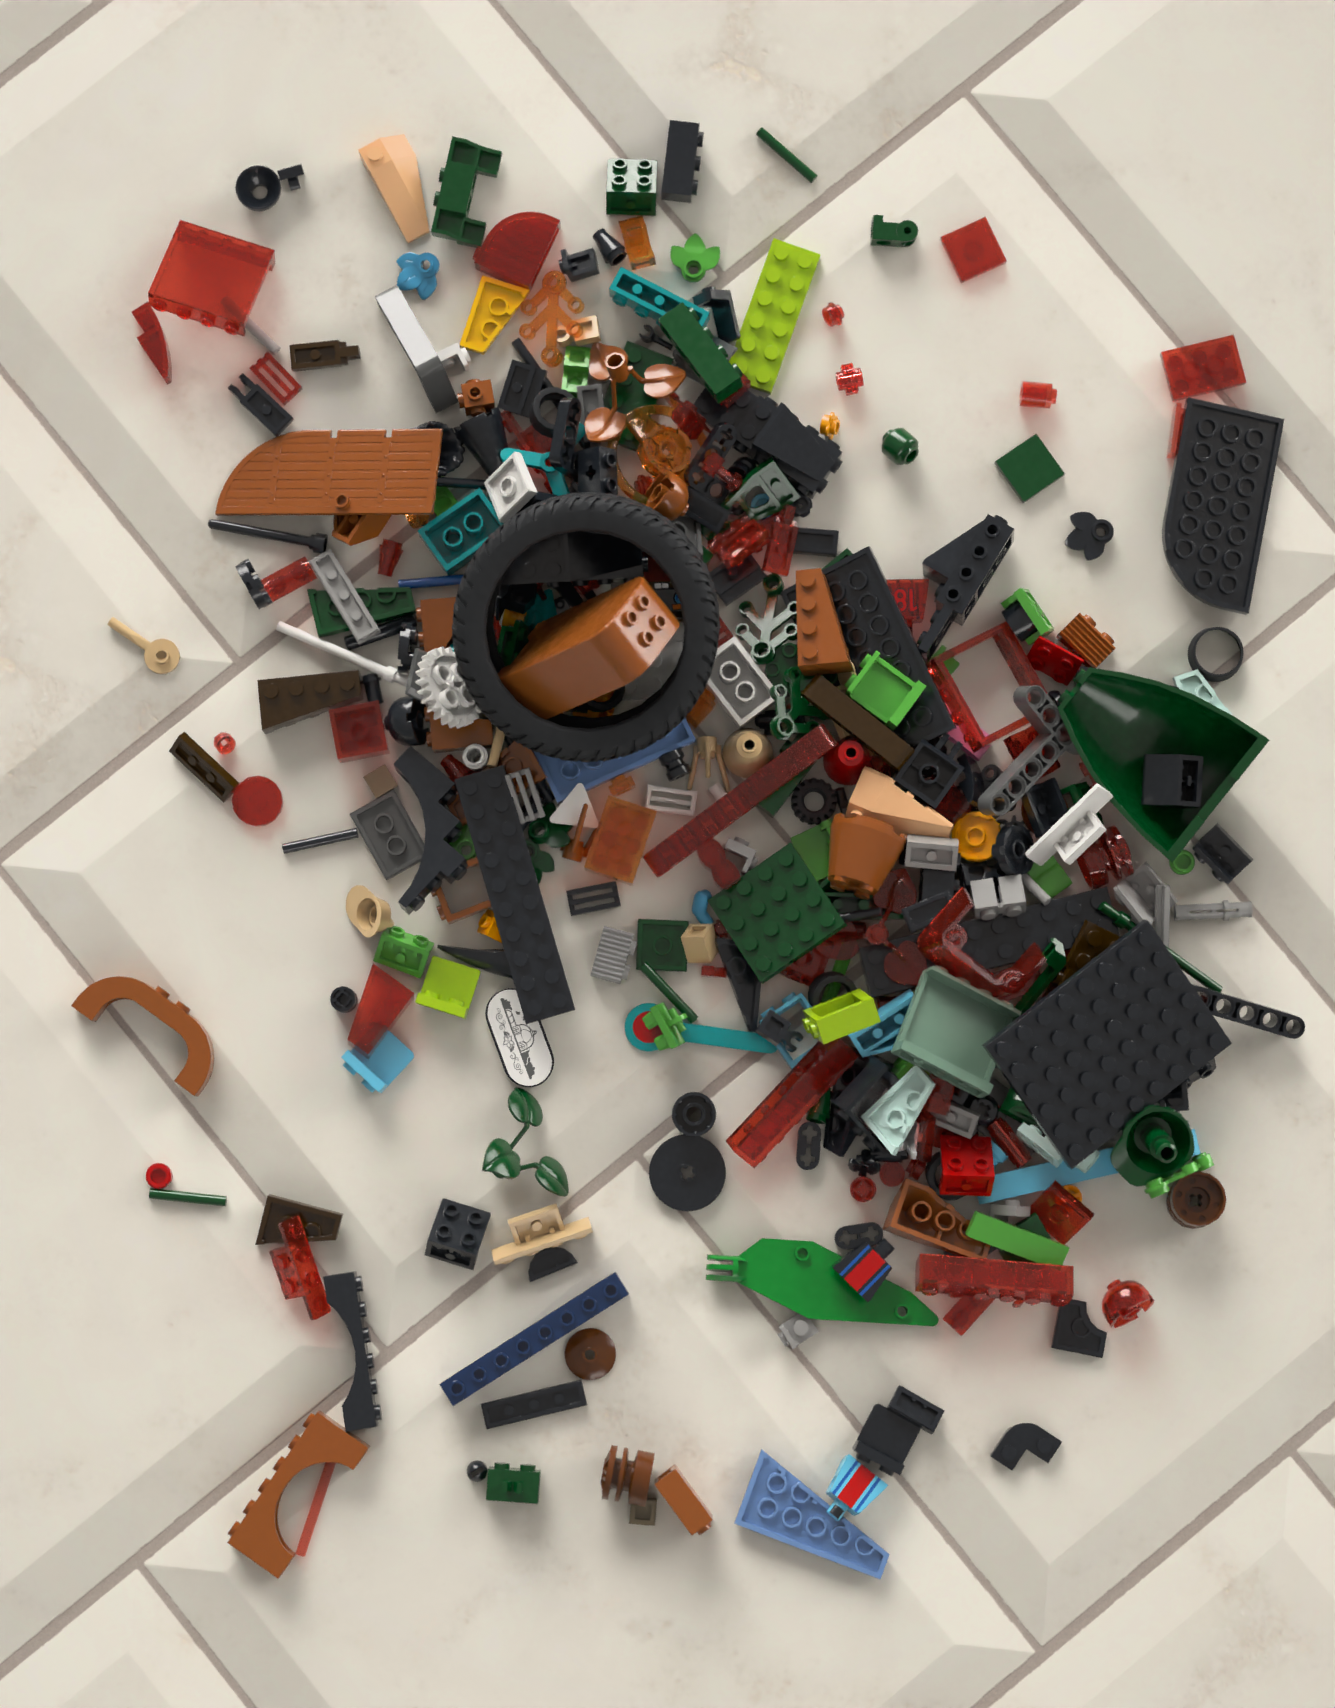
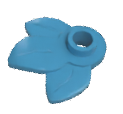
M408 252L400 256L397 264L403 270L397 278V286L403 291L416 288L421 299L426 300L437 287L435 275L440 268L438 258L432 253L418 255ZM428 260L430 262L429 269L425 270L423 268V263Z

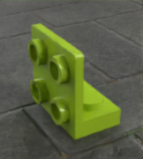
M433 956L421 993L417 994L415 1003L466 1019L481 971Z

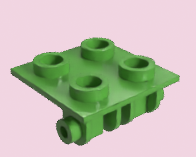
M833 818L821 822V824L790 838L795 849L817 881L828 877L830 827Z

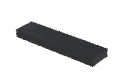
M580 1379L481 1403L486 1429L586 1406L587 1401L582 1380Z

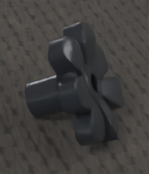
M867 1149L862 1150L861 1155H856V1159L850 1158L848 1161L849 1169L853 1172H858V1176L866 1177L867 1173L875 1175L881 1170V1164L875 1162L876 1158L871 1156L870 1150Z

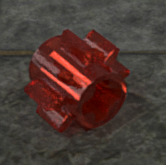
M853 363L841 365V371L835 373L838 390H845L846 396L857 394L859 391L858 387L864 386L861 368H854Z

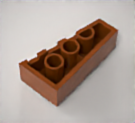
M821 568L796 570L799 669L804 676L854 672L824 573Z

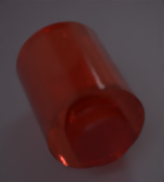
M1021 382L1019 406L1050 409L1051 404L1056 403L1057 389H1053L1052 383Z

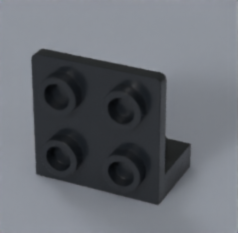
M443 1198L427 1240L425 1256L474 1270L491 1213Z

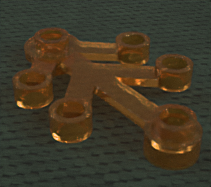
M556 270L548 272L542 280L543 288L531 300L526 299L520 305V309L525 315L533 316L537 312V307L548 298V305L530 324H523L519 329V334L525 340H532L536 332L547 322L546 347L541 352V360L551 368L559 366L563 360L562 352L557 348L558 320L566 327V331L571 337L579 338L583 334V327L578 322L573 321L559 307V295L568 303L569 310L574 314H579L584 310V302L571 294L566 288V277ZM557 279L556 284L550 286L552 280ZM579 302L578 308L573 309V304ZM532 304L531 310L526 311L527 305ZM578 326L577 332L572 333V328ZM531 328L530 334L525 335V330ZM553 351V356L547 359L548 353Z

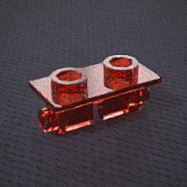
M304 556L263 578L261 581L272 602L317 579Z
M976 1281L942 1319L962 1336L996 1298L987 1288Z

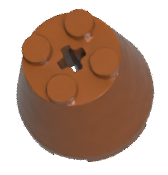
M838 813L834 815L830 827L828 864L830 887L841 892L844 890L855 892L854 895L856 897L868 900L870 895L877 894L904 851L907 836L901 833L899 836L893 831L892 825L875 818L856 814V817L844 818V814Z

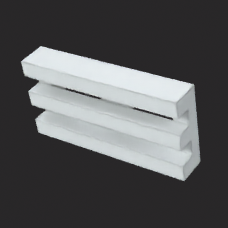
M647 784L644 810L694 817L698 791ZM654 791L690 796L692 799L687 801L651 796V793ZM650 801L689 806L690 810L650 805Z

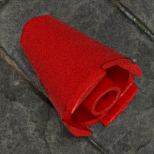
M851 736L841 740L838 737L825 749L823 766L828 777L835 783L849 786L856 785L863 768L867 766L872 769L873 756H870L868 749ZM846 754H851L854 757L850 758Z

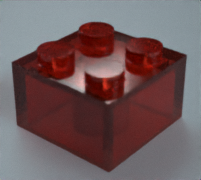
M379 700L329 709L337 758L340 763L390 754L382 706Z

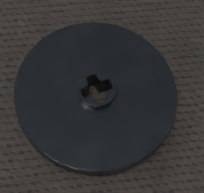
M683 1134L666 1140L655 1151L650 1162L649 1179L654 1193L664 1204L679 1211H695L708 1206L718 1197L725 1183L726 1168L721 1153L710 1141L700 1136L691 1137ZM692 1166V1173L695 1174L694 1177H688L686 1180L682 1179L683 1173L680 1172L681 1168Z

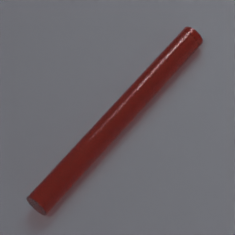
M325 1462L295 1552L299 1556L305 1557L336 1463Z

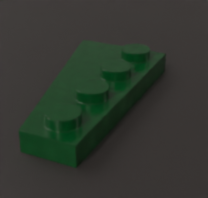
M386 587L371 590L355 588L376 624L416 614V607L410 587ZM307 589L319 638L350 631L326 590L316 591V589Z

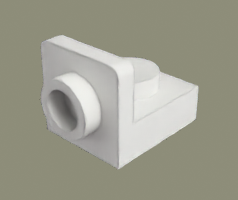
M458 343L437 352L444 369L452 367L456 364L455 361L459 359L464 371L470 370L468 362L471 361V358L466 348L460 349Z

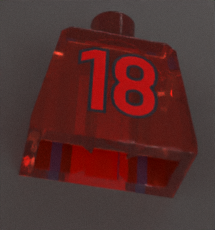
M886 579L913 635V623H922L924 619L929 579Z

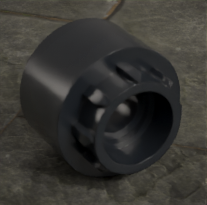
M690 1092L682 1095L675 1102L672 1109V1120L675 1127L682 1134L697 1137L707 1133L712 1128L716 1120V1109L711 1099L699 1092ZM691 1107H697L701 1111V1118L697 1122L689 1121L686 1116L687 1110Z

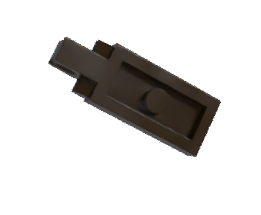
M339 340L289 345L291 370L293 372L342 367V365H348V360L361 359L358 345L347 346L346 342H340Z

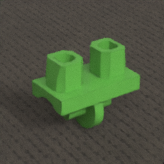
M662 1002L651 1007L650 1012L642 1018L649 1030L659 1025L663 1034L654 1038L659 1051L668 1048L673 1049L685 1043L681 1032L686 1030L682 1022L688 1018L686 1013L679 1016L675 1007L668 1010L665 1003Z

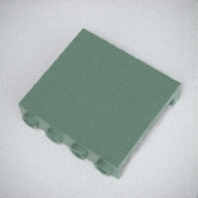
M932 966L923 970L891 1053L978 1098H982L991 1094L994 1085L989 1083L996 1065L982 1045L1009 1025L1013 1018L1021 1014V1011L1015 1009L1014 1005L1008 1001L992 997L991 992L971 986L968 980L948 974V970L945 968Z

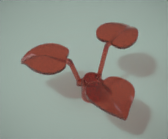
M901 868L890 872L877 894L873 895L874 903L878 907L887 908L879 923L871 925L867 929L866 934L856 935L854 924L848 922L846 927L818 945L815 949L826 957L835 960H848L859 952V944L857 942L859 939L867 938L870 943L875 945L883 943L894 951L889 953L884 960V970L888 977L897 983L918 985L923 970L927 969V961L923 950L915 942L909 940L902 942L897 948L887 940L889 930L884 925L891 910L897 914H902L901 909L916 903V887L908 871Z

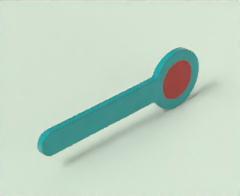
M640 1004L630 1011L625 1020L627 1039L634 1047L648 1052L658 1050L654 1038L663 1034L659 1025L649 1030L642 1020L650 1012V1008L657 1004ZM683 1023L686 1030L681 1032V1035L685 1042L768 1054L778 1050L775 1045L757 1033Z

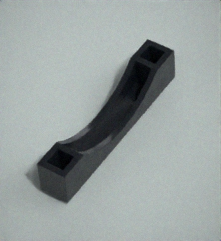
M356 1271L323 1276L327 1303L337 1311L345 1322L355 1349L356 1366L354 1380L349 1394L342 1405L345 1431L377 1427L379 1425L378 1420H382V1411L380 1404L376 1405L374 1395L378 1394L377 1379H372L371 1369L375 1368L373 1353H368L367 1343L371 1342L369 1327H364L363 1317H367V1308L365 1301L361 1302L360 1291H363L362 1276H357Z

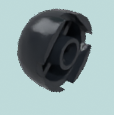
M411 696L402 697L393 702L387 716L384 718V726L389 731L391 737L399 744L404 746L424 745L427 741L426 732H429V727L424 729L423 720L425 718L424 707H426V704H422L420 700Z

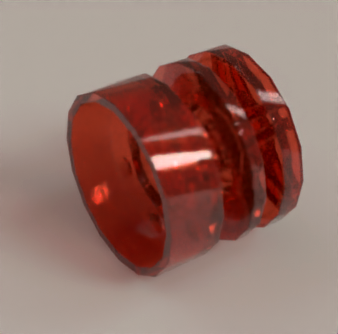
M1115 825L1108 827L1107 834L1104 832L1098 838V844L1094 842L1076 859L1081 873L1091 890L1109 884V871L1116 880L1122 879V873L1126 877L1134 874L1129 847Z

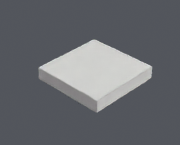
M515 451L484 482L498 519L502 523L513 517L537 493L522 454Z

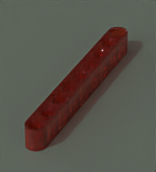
M823 723L646 853L643 859L657 878L662 876L835 748L838 743Z

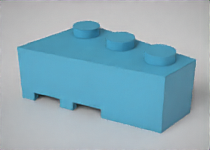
M908 989L877 1009L881 1020L880 1023L848 1035L862 1057L892 1050L914 995L911 989Z

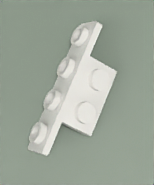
M1099 784L1093 786L1025 852L1027 858L1042 866L1058 851L1064 862L1071 865L1106 831L1096 813L1113 798L1111 792Z

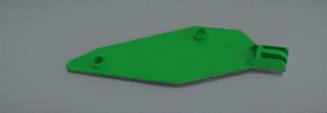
M761 1238L739 1256L707 1254V1260L731 1262V1265L707 1264L706 1270L731 1272V1276L708 1274L706 1275V1280L738 1282L808 1319L935 1326L939 1321L938 1316L913 1293L886 1279L872 1299L867 1302L832 1267L842 1256L813 1241ZM899 1307H903L906 1310L905 1316L898 1314Z

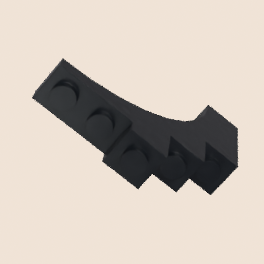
M412 746L394 763L397 773L410 785L419 799L425 823V845L420 867L410 887L398 901L401 909L408 915L413 911H418L423 906L427 895L430 892H436L440 888L443 878L452 884L455 880H460L466 874L468 867L466 859L449 845L450 842L454 843L458 840L463 829L461 821L444 807L445 805H450L455 800L456 793L458 792L456 784Z

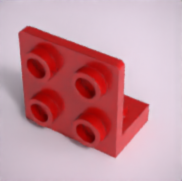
M941 1135L939 1142L942 1173L939 1183V1195L991 1196L995 1179L991 1138L973 1136L969 1139L964 1136Z

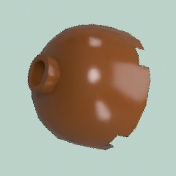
M666 470V475L660 473L650 484L645 493L648 500L644 505L651 507L670 521H673L687 512L689 508V494L685 482L671 471Z

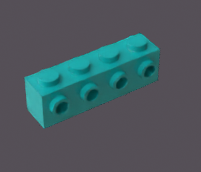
M620 267L609 288V295L615 304L621 307L627 305L633 308L634 313L642 318L650 317L656 320L657 325H659L658 319L682 302L688 309L692 307L700 318L698 322L702 328L707 326L709 322L710 312L623 267Z

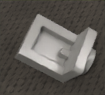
M735 837L734 840L729 838L724 850L747 860L741 871V874L744 875L747 871L752 870L758 862L759 858L754 857L756 850L748 847L749 842L739 837Z
M1005 1200V1205L990 1204L989 1216L1008 1223V1216L1030 1217L1031 1206H1020L1021 1201Z

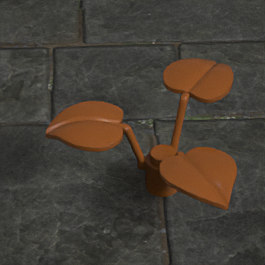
M600 342L593 343L590 350L588 370L595 380H610L612 409L601 407L588 414L584 423L587 440L597 443L606 442L616 438L624 430L626 417L623 413L616 412V382H624L628 375L632 374L640 383L645 384L644 392L646 395L661 399L670 396L679 388L686 378V372L676 366L656 364L648 367L644 372L645 378H642L634 371L633 366H628V355L623 349Z

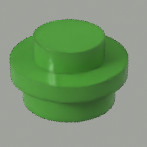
M1184 849L1173 862L1169 860L1171 870L1179 875L1188 874L1195 865L1192 853Z

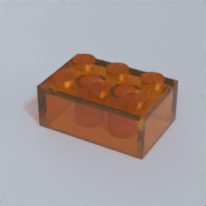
M608 795L584 865V870L633 886L657 816V811Z

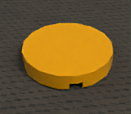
M972 811L967 813L968 815H965L963 818L961 817L952 829L951 838L959 839L958 853L961 854L962 858L970 862L989 860L993 857L991 848L993 844H996L997 835L1001 830L1000 824L994 817L983 815L981 812Z

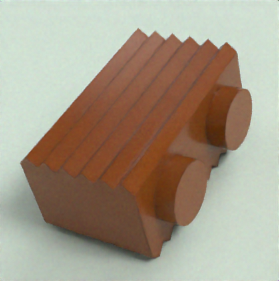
M1079 613L1056 638L1072 654L1083 659V665L1097 668L1116 649L1113 646L1115 642L1106 632L1101 634L1095 628L1097 624L1089 615L1083 616Z

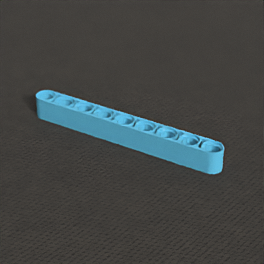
M1192 1129L1194 1156L1201 1154L1195 1129ZM1114 1147L1098 1150L1100 1152L1099 1158L1086 1173L1076 1167L1070 1169L1062 1161L1057 1168L1050 1162L995 1174L991 1196H977L979 1205L1119 1173L1110 1160V1154Z

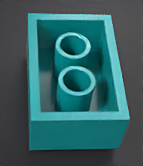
M479 487L417 531L424 544L448 576L468 564L479 547L486 541L488 535H491L504 523L499 521L493 505Z

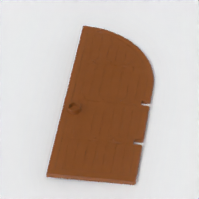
M386 429L338 430L337 438H332V430H302L277 436L255 448L232 471L219 496L215 515H433L443 429H392L391 437H386Z

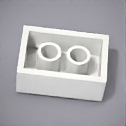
M734 636L717 649L712 673L706 687L740 730L758 717L759 714L775 704V700L770 696V689L773 685Z

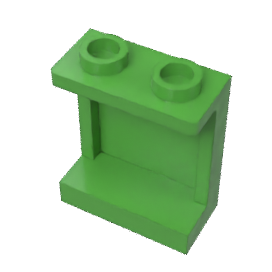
M876 650L872 656L867 654L859 666L863 669L858 676L852 674L844 685L848 688L845 695L894 732L922 694L926 685L919 680L915 683L883 660L879 656L880 652Z

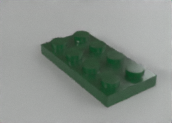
M627 341L624 348L629 359L628 366H633L634 371L642 378H645L644 372L648 367L656 364L672 365L674 359L630 341ZM629 374L624 382H616V412L625 415L626 425L620 435L609 441L637 452L658 399L646 395L644 392L645 384L640 383L632 374ZM611 382L604 397V407L610 410L612 409Z

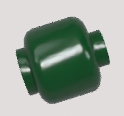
M904 428L889 430L882 438L883 443L881 447L883 454L896 465L910 464L919 453L917 439Z

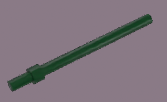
M1105 901L1100 904L1098 909L1113 920V924L1120 929L1125 928L1130 931L1137 925L1130 920V916L1125 912L1117 911ZM1166 946L1184 972L1206 988L1217 992L1222 991L1223 987Z

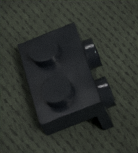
M1056 778L1033 785L1021 797L1036 838L1042 837L1068 812Z
M1218 823L1192 847L1195 851V857L1201 863H1207L1213 869L1212 874L1220 882L1224 881L1226 884H1229L1253 861V858Z

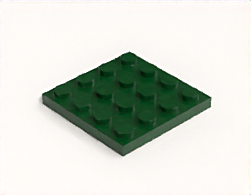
M791 842L707 900L762 984L847 926Z

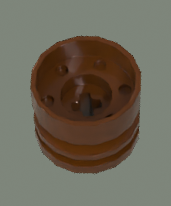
M1200 1171L1175 1181L1169 1188L1170 1191H1168L1166 1197L1167 1211L1172 1219L1182 1227L1190 1229L1202 1228L1216 1221L1223 1213L1226 1205L1225 1189L1220 1181L1211 1174ZM1197 1196L1199 1198L1197 1201L1199 1206H1190V1197Z
M611 1445V1449L604 1461L601 1477L602 1499L608 1500L611 1488L616 1489L614 1501L618 1502L622 1492L627 1491L628 1504L645 1507L655 1453L638 1450L634 1461L628 1460V1448L624 1447L623 1457L620 1459L616 1458L618 1446Z

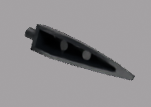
M438 945L437 947L456 959L474 967L513 979L504 949L480 950Z

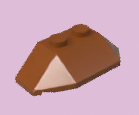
M334 515L332 536L353 546L378 537L392 515Z

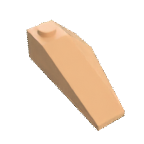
M405 135L379 138L358 149L365 168L407 243L409 244L429 233L417 159Z
M867 766L863 768L849 800L845 818L856 817V814L875 818L892 825L893 831L899 836L901 833L906 836L908 834L950 838L954 824L930 806L924 807L913 799L915 795L910 791L905 793L894 785L895 780L888 775Z

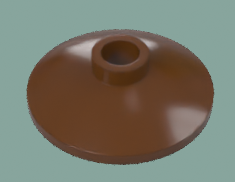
M582 1329L572 1335L566 1344V1364L570 1371L581 1379L596 1380L602 1378L612 1369L615 1363V1345L612 1339L599 1329ZM587 1350L595 1352L593 1359L589 1360L586 1358L585 1352Z

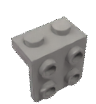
M1147 862L1143 863L1113 888L1116 900L1121 905H1126L1131 912L1132 920L1136 924H1139L1144 919L1148 920L1150 924L1155 920V887L1158 884H1164ZM1170 892L1171 908L1174 904L1178 902V900Z

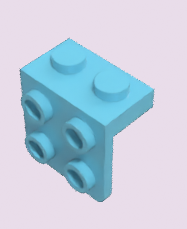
M377 1023L351 1051L347 1050L341 1058L345 1061L343 1066L352 1075L358 1073L364 1078L361 1083L373 1093L377 1090L379 1093H382L414 1059V1053L383 1024Z

